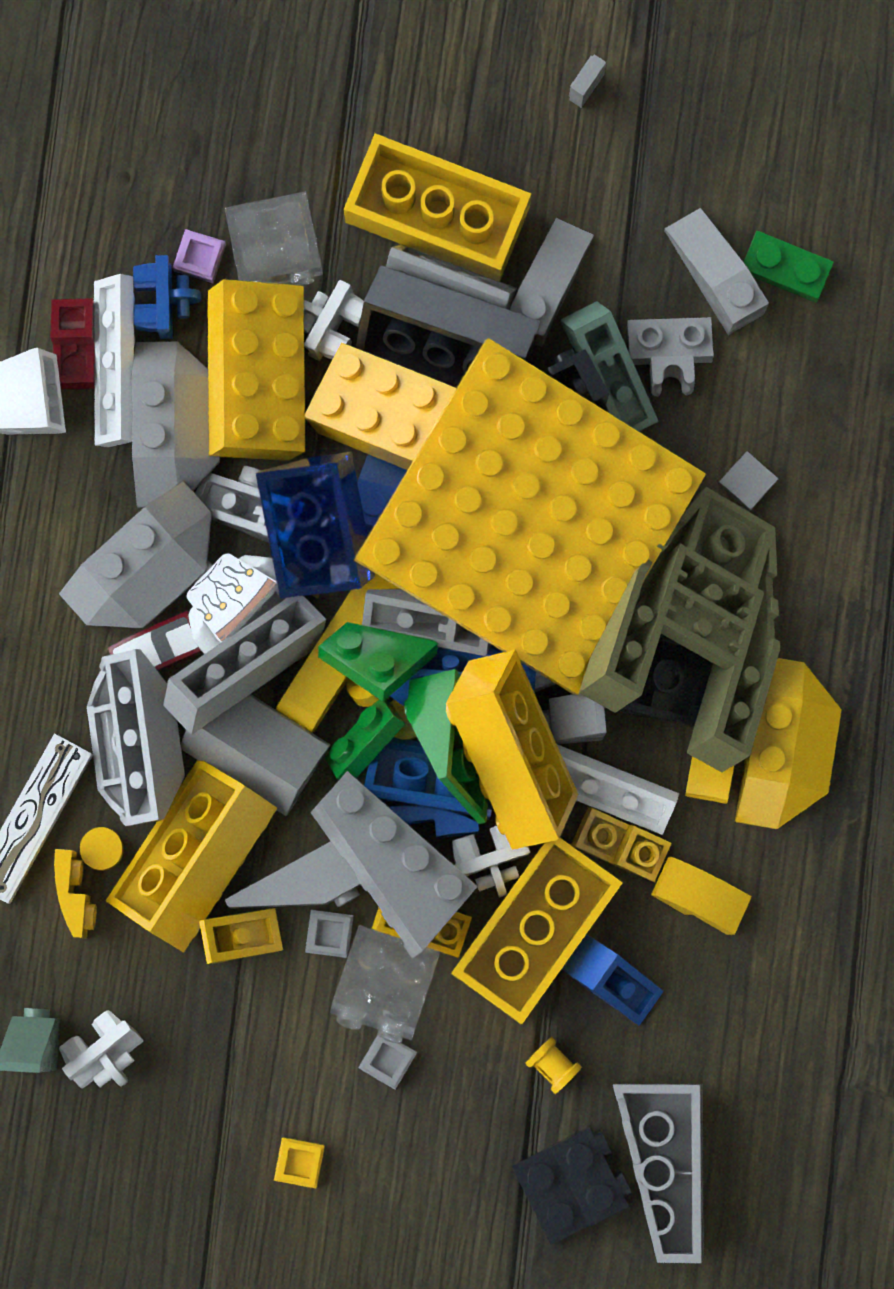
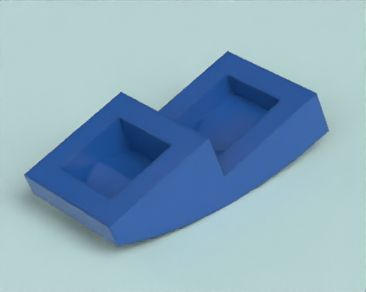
M404 805L390 807L408 825L434 822L436 839L479 834V827L476 821L452 811L424 806Z

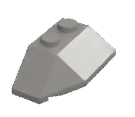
M178 341L136 342L132 368V461L137 508H144L182 481H185L194 491L220 463V457L209 456L208 368Z
M182 481L145 506L82 563L59 595L86 625L145 628L207 572L212 511L187 483Z
M141 649L104 656L99 666L101 671L94 682L87 704L98 791L109 806L120 816V820L125 826L162 820L165 818L185 776L177 719L163 706L167 683Z

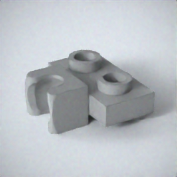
M711 317L628 320L627 322L628 352L634 365H650L651 394L659 396L662 391L661 385L663 380L668 377H675L681 383L682 393L690 395L694 390L695 384L694 363H712Z

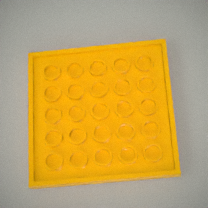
M487 338L354 561L501 651L509 652L515 649L521 663L573 695H578L590 657L634 572L649 559L652 564L645 575V578L647 577L662 551L657 546L659 544L663 547L665 546L706 473L490 338Z

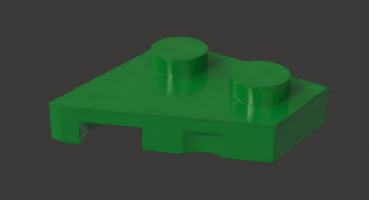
M346 622L318 646V658L384 702L437 655L438 643L430 639Z

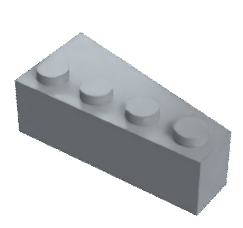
M348 771L311 811V814L341 857L345 858L358 876L356 879L361 886L370 893L377 903L384 919L400 936L405 944L403 946L412 958L428 946L478 887Z
M613 1084L657 1263H702L704 1260L703 1084Z

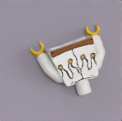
M224 554L214 565L209 561L207 562V572L195 582L196 584L187 592L186 596L193 605L188 615L193 640L201 651L206 654L288 598V592L294 594L296 591H308L315 598H319V592L311 584L299 585L295 575L270 557L244 555L237 559L230 554Z

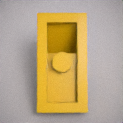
M275 908L199 921L207 964L223 963L283 950Z

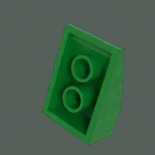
M456 669L409 680L408 699L404 703L405 714L438 779L478 824L486 823L488 799L481 792L479 776L473 763L469 762L465 757L463 740L456 726L450 723L446 712V702L461 675Z

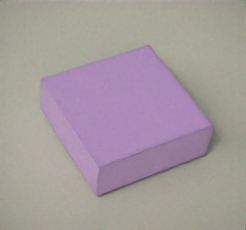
M185 229L173 265V271L214 283L226 246L225 241Z

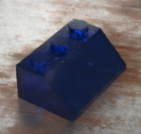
M352 452L311 457L255 473L280 599L361 589L375 577L374 572L354 561L368 535Z

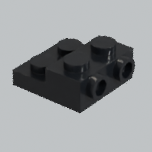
M661 634L642 695L620 709L619 712L694 727L705 693L711 662Z
M586 1127L512 1165L550 1245L589 1225L591 1227L629 1207L625 1198L632 1195V1192L621 1171L612 1174L605 1158L612 1155V1152L601 1131L593 1135L590 1128Z

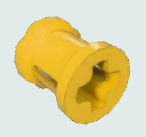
M551 1036L525 1064L529 1068L535 1067L552 1084L551 1090L556 1094L581 1070L582 1066L578 1062L573 1064L555 1046L556 1040Z

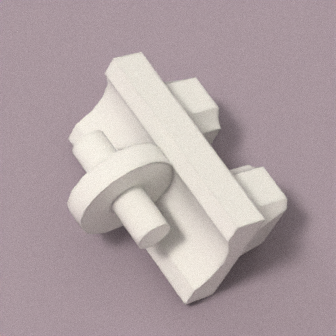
M339 280L330 298L318 291L312 303L304 300V332H310L304 347L309 350L308 355L318 361L323 356L333 359L341 342L351 346L352 341L350 338L336 332L343 320L357 327L360 326L364 301L354 294L350 284Z
M497 826L490 828L496 851L482 856L480 855L474 834L453 840V854L456 862L454 866L465 876L489 869L491 874L475 879L478 890L482 891L495 886L499 898L507 895L504 883L519 878L516 866L500 871L498 865L528 856L530 853L528 846L512 850L506 836L499 832Z
M107 1010L97 1017L92 1024L101 1037L98 1041L88 1048L82 1038L75 1036L59 1048L66 1063L62 1070L70 1080L73 1079L82 1089L93 1080L101 1088L112 1078L120 1087L125 1085L128 1079L122 1070L134 1062L129 1052L143 1042V1039L125 1020L121 1021L112 1012Z

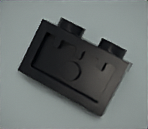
M571 349L559 354L550 361L552 366L547 369V375L563 385L570 383L572 386L570 387L571 390L605 410L609 392L586 349L576 354Z

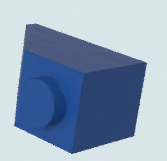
M368 454L360 473L348 514L349 527L370 533L407 470Z
M587 934L562 967L564 972L638 1026H640L664 992L622 957Z

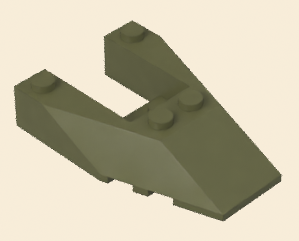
M706 487L684 511L665 546L663 547L661 544L657 546L662 551L647 577L645 578V575L652 564L649 559L634 572L590 657L579 693L614 713L640 697L643 693L660 635H665L713 663L687 753L716 770L724 772L751 754L780 652V641L775 639L774 619L779 616L778 600L773 598V578L777 576L776 532L774 526Z

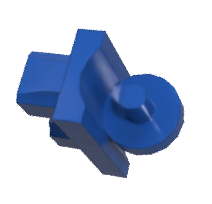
M155 255L156 263H147L133 267L135 291H156V304L134 305V325L136 330L158 332L160 339H173V304L177 305L178 318H189L190 305L201 302V291L189 288L188 275H178L177 289H172V265L169 263V256Z

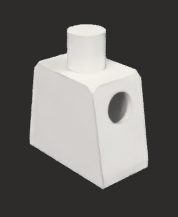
M34 348L0 362V433H65L57 355L40 348Z

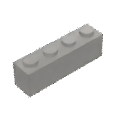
M296 591L169 678L163 706L191 735L310 653L322 636L326 623L325 617L299 591Z

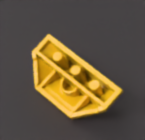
M777 659L751 754L744 762L735 817L736 823L778 829L829 792L842 709L804 662Z

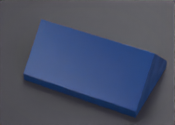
M393 737L368 765L364 786L383 803L401 806H424L472 817L438 779L420 741L402 740ZM488 799L487 820H490L492 805Z

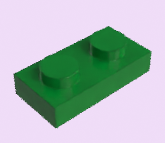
M756 231L743 263L747 266L753 278L817 303L834 261Z
M379 699L372 706L367 707L361 713L357 723L344 737L339 738L332 745L330 752L325 757L336 778L340 780L347 771L357 778L402 729L405 723L394 706L387 700L383 702Z

